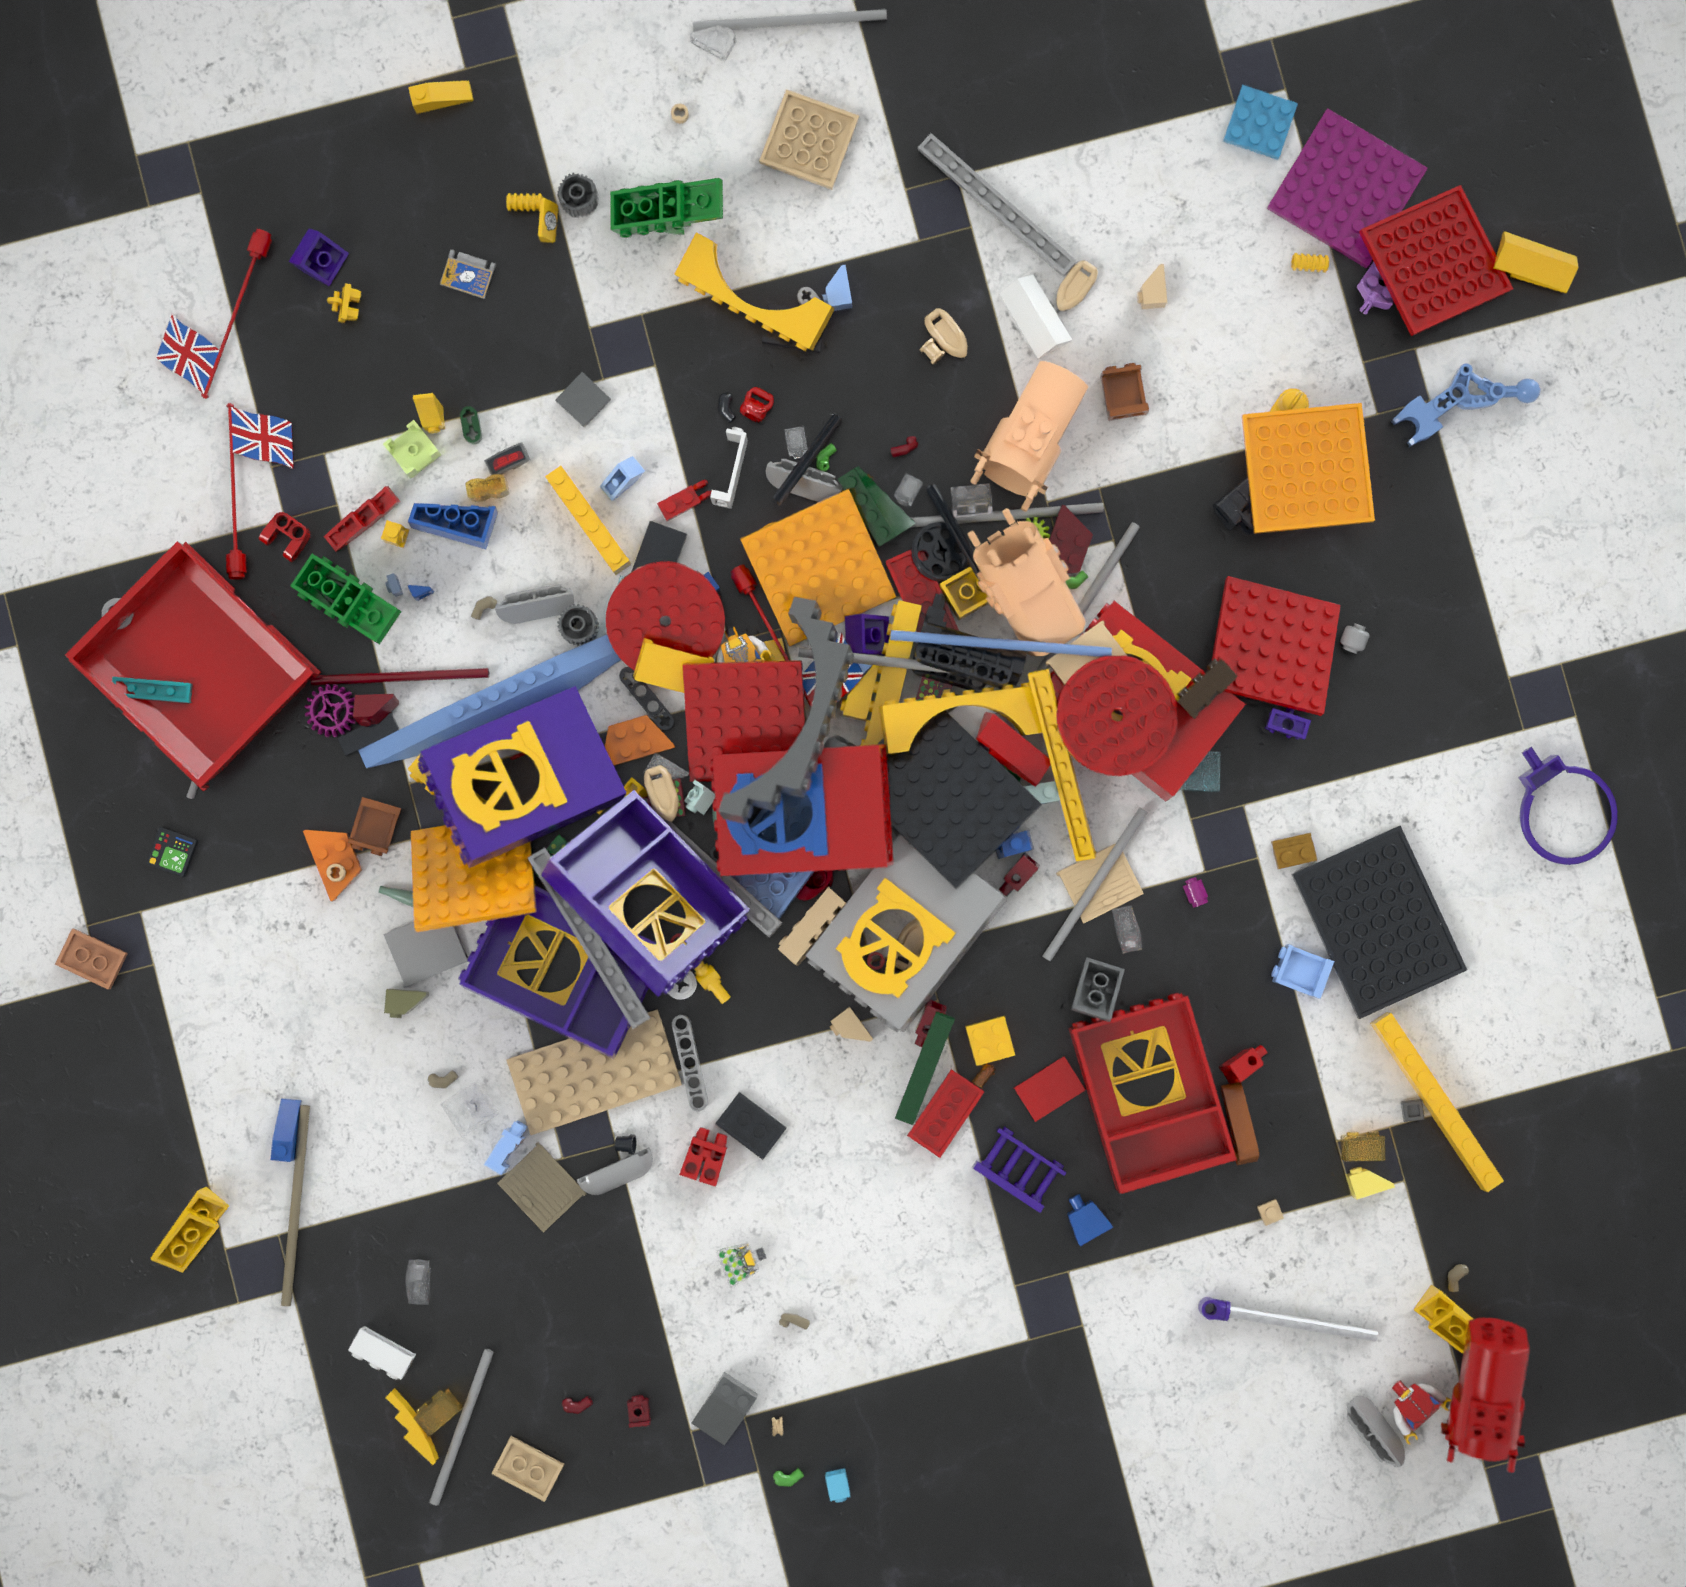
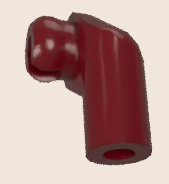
M915 436L907 437V444L891 448L892 456L906 455L918 447L917 438Z
M586 1396L579 1402H572L570 1398H565L562 1401L563 1410L574 1414L583 1412L593 1404L589 1396Z

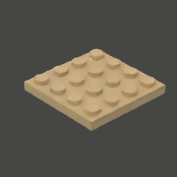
M786 89L759 164L832 190L858 123L859 115Z

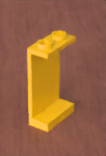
M644 638L633 677L636 681L684 693L682 665L684 663H714V659L710 656L704 658L653 644L652 640Z

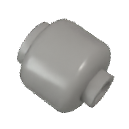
M1357 623L1354 626H1346L1340 639V643L1343 645L1342 648L1356 654L1358 651H1363L1370 636L1365 631L1366 627Z

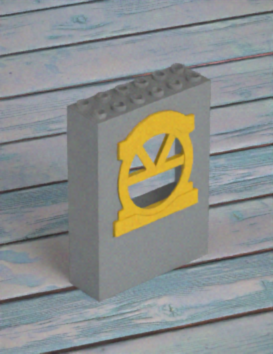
M900 835L893 843L894 865L874 868L805 956L809 958L808 963L818 971L823 969L825 971L823 975L834 983L838 981L840 983L839 988L850 996L852 993L856 995L854 1000L865 1008L867 1006L871 1007L870 1012L880 1020L885 1018L887 1020L886 1025L893 1031L898 1032L900 1030L904 1033L1007 900L1000 892L974 872L955 889ZM889 909H901L913 914L919 920L924 932V945L920 956L917 957L871 921V919L878 913ZM865 927L882 939L860 947V938ZM889 945L885 974H880L870 969L862 957ZM898 951L912 962L913 965L901 973L894 974L896 953Z

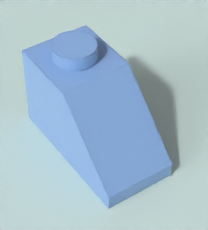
M841 265L826 286V294L822 295L823 302L835 308L834 311L852 308L845 265Z
M632 456L618 463L600 487L613 501L636 483L645 470Z

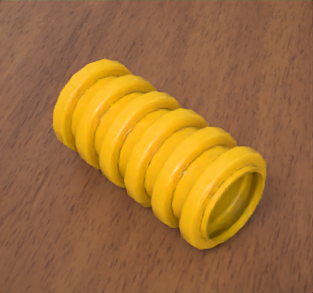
M508 193L506 198L508 211L512 209L514 211L518 209L520 211H524V209L526 211H530V209L533 211L538 209L540 211L543 196L541 193L538 195L535 193L532 195L526 193V195H523V193H520V195Z
M1294 253L1291 260V268L1294 271L1296 269L1299 271L1304 269V271L1310 270L1314 272L1316 270L1317 272L1322 271L1326 273L1329 268L1328 255L1322 257L1320 254L1318 256L1316 254L1310 256V254L1304 255V253H1300L1298 255V253Z

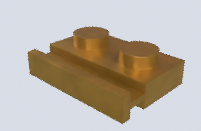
M1311 833L1271 841L1277 869L1317 861Z

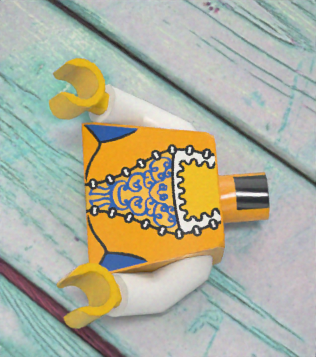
M735 627L724 631L728 642L721 645L717 656V663L766 661L769 657L775 660V657L768 650L765 643L755 636H748L747 634L739 636Z

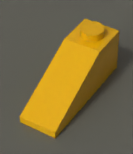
M469 81L432 82L408 87L412 105L417 114L474 101Z
M433 393L413 395L423 429L428 431V433H439L440 430L445 429L443 406Z
M873 665L848 694L847 700H842L840 711H844V717L866 722L879 666Z

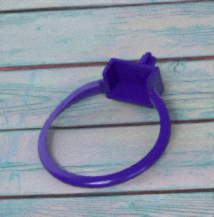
M1532 746L1525 749L1522 755L1531 769L1518 778L1525 787V793L1520 805V825L1526 841L1541 857L1557 864H1580L1596 857L1610 843L1617 825V805L1610 788L1597 774L1586 768L1565 766L1559 755H1550L1541 761ZM1565 770L1567 773L1584 775L1595 781L1606 793L1612 812L1610 829H1608L1602 842L1591 852L1573 858L1559 857L1546 851L1535 840L1529 825L1530 808L1535 797L1531 794Z

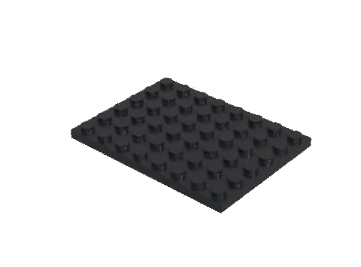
M945 710L933 716L920 728L911 743L909 751L887 754L891 826L955 889L975 872L1042 806L1018 780ZM882 739L877 745L884 744V739Z
M1401 825L1291 874L1329 958L1334 961L1335 971L1358 1019L1364 1018L1467 971V967Z

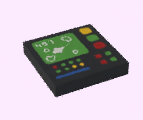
M159 827L146 864L185 877L198 840Z

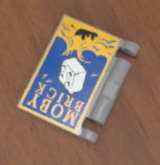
M451 249L440 285L485 299L496 263L492 262L488 270L485 269L488 261L461 252L458 253L457 259H454L455 250Z

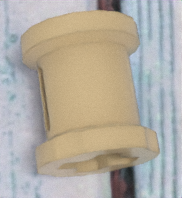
M933 338L920 348V351L924 352L931 359L932 365L945 355V351H941L935 345Z

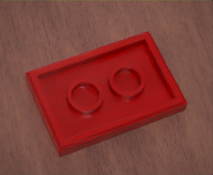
M1065 1056L1014 1087L1035 1122L1085 1091Z

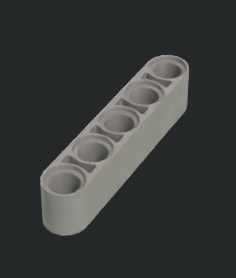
M678 1015L672 1021V1028L687 1097L692 1110L702 1111L708 1104V1097L692 1024L688 1016ZM679 1018L686 1020L687 1026L685 1029L677 1027L676 1022ZM682 1038L690 1039V1048L685 1049L681 1046ZM688 1057L695 1060V1067H686L685 1059ZM691 1077L699 1079L700 1084L698 1087L693 1088L690 1086L689 1079ZM695 1097L703 1098L704 1105L702 1107L694 1105L693 1100Z

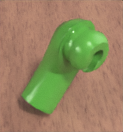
M832 443L817 455L816 466L818 470L827 471L829 469V457L837 451Z
M1082 570L1075 577L1069 576L1070 579L1065 582L1069 589H1077L1088 578V575Z
M799 1468L790 1475H784L781 1471H777L773 1475L778 1486L787 1487L794 1485L804 1477Z

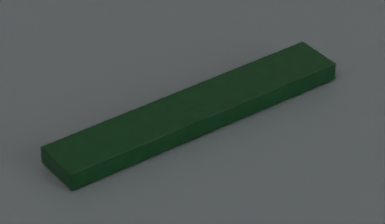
M936 1011L895 1119L914 1125L955 1018Z

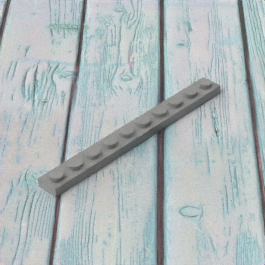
M932 133L919 145L918 150L1061 276L1064 277L1076 264V259Z
M546 848L541 849L528 857L530 863L633 1029L650 1019L649 1015L601 937L541 876L551 858Z

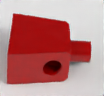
M1262 1045L1255 1049L1247 1048L1220 1065L1219 1069L1229 1083L1242 1082L1264 1065L1261 1059L1268 1055Z

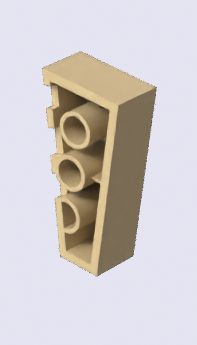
M828 887L816 903L806 912L803 919L794 925L793 931L789 936L786 935L779 942L780 947L778 950L796 966H799L806 958L805 955L846 905V902Z

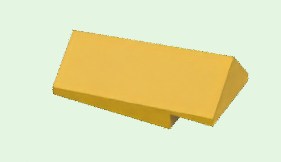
M1504 231L1494 268L1511 273L1510 277L1567 293L1577 272L1578 261L1574 255Z
M208 1187L198 1190L151 1256V1260L183 1273L219 1228L217 1221L229 1205Z
M1430 1285L1414 1307V1311L1429 1321L1428 1328L1458 1351L1464 1353L1468 1322L1473 1320V1318L1443 1292Z

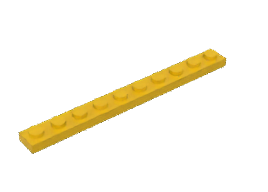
M1049 669L1029 672L1028 678L1076 862L1095 859L1096 852L1072 758L1065 748L1057 728V700Z

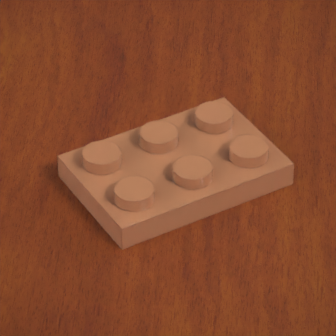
M72 928L55 965L109 990L112 988L128 953Z

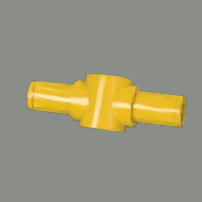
M702 961L694 969L696 971L695 978L705 990L712 991L721 1004L725 1003L731 996L721 985L720 975L711 964L708 965Z

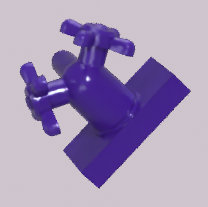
M1272 708L1265 728L1270 730L1271 733L1277 731L1287 734L1286 738L1293 736L1297 740H1305L1311 720L1293 715L1294 709L1286 708L1285 712Z

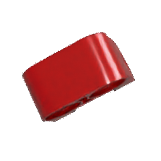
M279 512L274 515L263 529L259 540L268 546L275 540L280 531L292 539L285 549L283 557L293 562L310 539V531L287 513ZM283 518H287V524L280 527V521ZM299 529H303V536L296 538V532Z

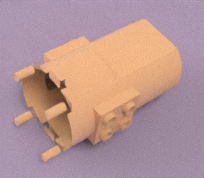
M1040 361L1009 418H1002L984 451L977 450L975 458L980 461L975 468L976 472L970 482L976 485L983 473L982 470H986L984 475L999 486L1013 493L1026 496L1021 510L1027 512L1034 496L1036 497L1038 492L1045 494L1048 489L1044 483L1061 453L1058 443L1088 389V385L1069 370L1050 362Z
M1005 509L1002 513L1011 526L1003 530L1004 536L1001 535L1000 531H997L987 538L991 543L989 545L987 541L981 544L974 531L968 533L974 547H977L973 554V558L980 569V572L976 574L980 580L977 583L980 589L988 595L986 600L992 608L994 607L999 615L1003 614L1007 618L1018 640L1065 644L1082 633L1085 627V618L1065 582L1070 579L1067 574L1069 569L1063 560L1060 561L1058 548L1054 544L1052 545L1047 538L1041 537L1035 524L1028 521L1016 523L1009 509ZM1027 651V654L1031 656H1045L1049 654L1046 652Z

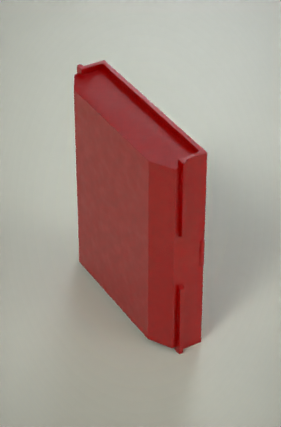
M177 541L65 656L103 695L123 711V715L141 732L143 731L155 742V745L205 792L210 787L207 783L218 775L299 693L312 676L316 678L321 671L273 625L268 626L234 593L235 588L186 541L183 544ZM132 614H134L132 621L128 626H126L123 629H118L122 625L121 623L127 617L129 618ZM112 677L192 683L191 703L128 698L124 693H135L129 692L127 686L121 681H116L115 685L112 682Z

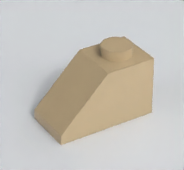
M1160 264L1142 285L1140 292H1137L1138 304L1141 303V309L1165 308L1167 293L1164 264Z
M850 1007L830 1021L832 1023L830 1028L836 1036L840 1034L842 1038L869 1042L873 1040L870 1033Z

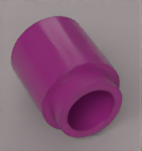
M1194 877L1185 881L1186 885L1183 886L1189 904L1192 903L1193 908L1208 902V895L1201 879L1197 880Z

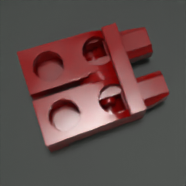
M700 1127L696 1136L692 1138L679 1175L697 1180L702 1163L705 1162L699 1182L716 1187L728 1148L726 1147L728 1136L717 1133L715 1142L707 1141L710 1130Z

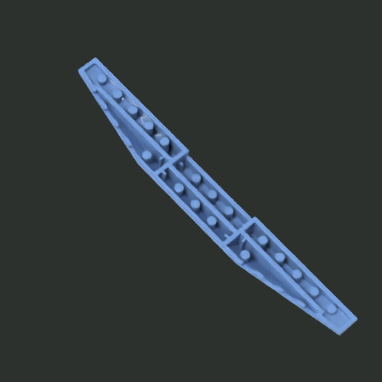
M608 635L602 636L446 706L358 751L366 768L419 756L420 751L569 688L576 686L577 690H580L621 659L612 648Z

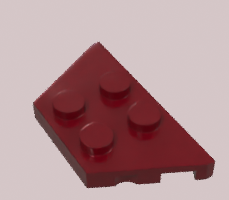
M1062 504L1049 541L1058 548L1060 561L1063 560L1069 569L1067 574L1077 573L1081 570L1093 534Z

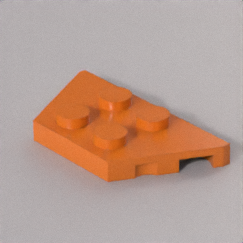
M647 715L608 726L605 749L614 766L675 748V745Z
M304 830V836L329 899L333 902L348 887L354 877L362 871L355 850L351 848L352 844L348 843L349 835L348 833ZM332 864H340L346 869V876L341 881H331L326 874L327 868ZM333 868L332 877H340V868Z

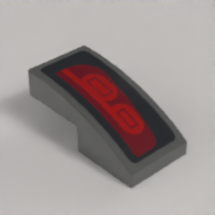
M518 443L484 461L492 478H497L507 471L530 461V458L523 443Z

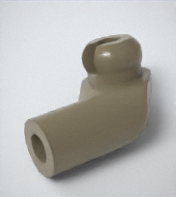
M491 596L478 600L471 617L480 620L485 609H494L496 607L497 600Z
M454 1070L450 1071L445 1077H439L434 1073L428 1076V1082L433 1088L445 1089L459 1076Z
M1458 1264L1448 1272L1450 1292L1459 1291L1458 1281L1469 1273V1268L1466 1265Z
M784 1313L780 1316L781 1319L779 1320V1324L785 1328L789 1326V1323H792L806 1330L810 1324L809 1320L797 1314Z

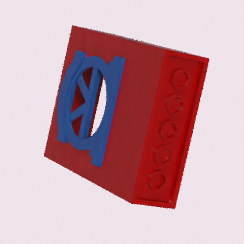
M886 744L823 748L822 754L818 755L817 769L811 776L810 789L806 791L813 808L812 821L802 836L788 843H785L783 798L780 804H777L775 813L753 828H750L748 822L742 824L723 819L718 810L724 793H733L759 779L773 768L789 750L712 755L713 759L710 760L711 771H714V779H712L711 786L712 791H715L713 810L714 812L716 811L717 819L714 821V829L718 832V840H716L715 846L716 851L719 852L717 870L720 872V876L881 868L894 865ZM776 822L777 843L765 841L758 836L760 832Z

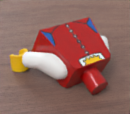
M1399 1380L1392 1387L1399 1396L1394 1401L1396 1405L1393 1409L1395 1422L1408 1444H1410L1408 1441L1410 1436H1414L1418 1440L1414 1432L1437 1410L1442 1407L1449 1411L1446 1408V1403L1448 1401L1451 1403V1399L1434 1386L1423 1383L1417 1385L1414 1383L1411 1387L1407 1388Z

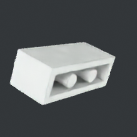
M365 1326L359 1330L348 1350L352 1352V1356L356 1359H365L370 1362L369 1365L377 1370L383 1369L389 1377L396 1380L398 1378L402 1379L416 1356L411 1351Z

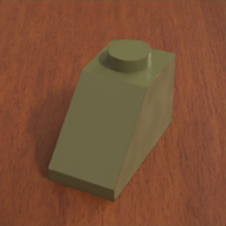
M386 989L384 1013L390 1014L391 1018H402V1015L408 1014L429 996V992Z

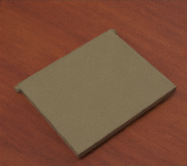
M537 1142L535 1144L536 1147L497 1184L544 1233L582 1195L585 1196L587 1193L580 1188L578 1183L552 1155Z

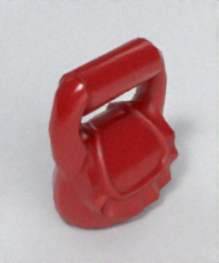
M753 387L747 392L745 400L740 406V412L752 421L761 422L765 418L766 413L772 408L774 398L772 394L759 387ZM752 393L763 398L769 403L765 405L764 403L755 400V398L751 397Z

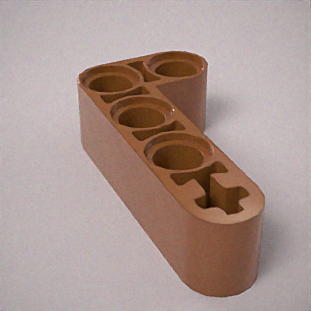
M1242 1083L1221 1085V1094L1234 1142L1233 1149L1237 1159L1235 1160L1236 1164L1256 1162L1259 1158V1149Z

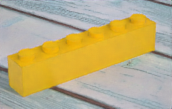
M560 465L545 477L613 573L617 575L630 566L631 562L563 467Z

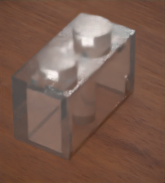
M990 483L950 488L951 507L955 518L992 514Z

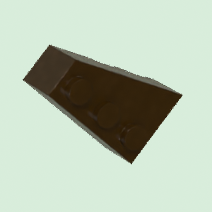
M1221 658L1218 661L1216 659L1212 660L1206 666L1208 670L1203 675L1198 673L1191 680L1193 684L1189 688L1185 686L1176 694L1178 696L1176 701L1194 719L1202 709L1207 707L1215 697L1221 694L1238 677Z

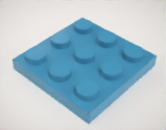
M1242 85L1223 142L1278 160L1298 103Z

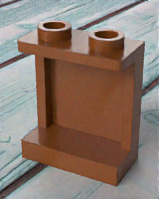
M1128 363L1122 368L1109 366L1102 371L1101 381L1108 421L1147 415L1149 412V406L1145 400L1141 365Z
M362 797L348 843L352 844L351 848L363 851V848L371 849V854L382 856L383 853L387 854L401 808Z

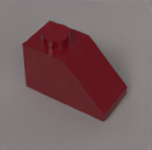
M394 694L355 695L353 718L361 726L379 724L399 705V700Z

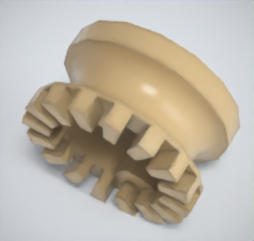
M676 104L672 107L671 116L673 121L683 124L688 120L689 113L684 104ZM677 110H684L685 115L683 117H676L674 113Z
M332 864L327 868L326 874L331 881L338 882L346 876V869L340 864ZM335 867L341 870L339 872L340 877L338 878L332 877V869Z
M773 1417V1436H776V1434L783 1436L782 1417L779 1419Z

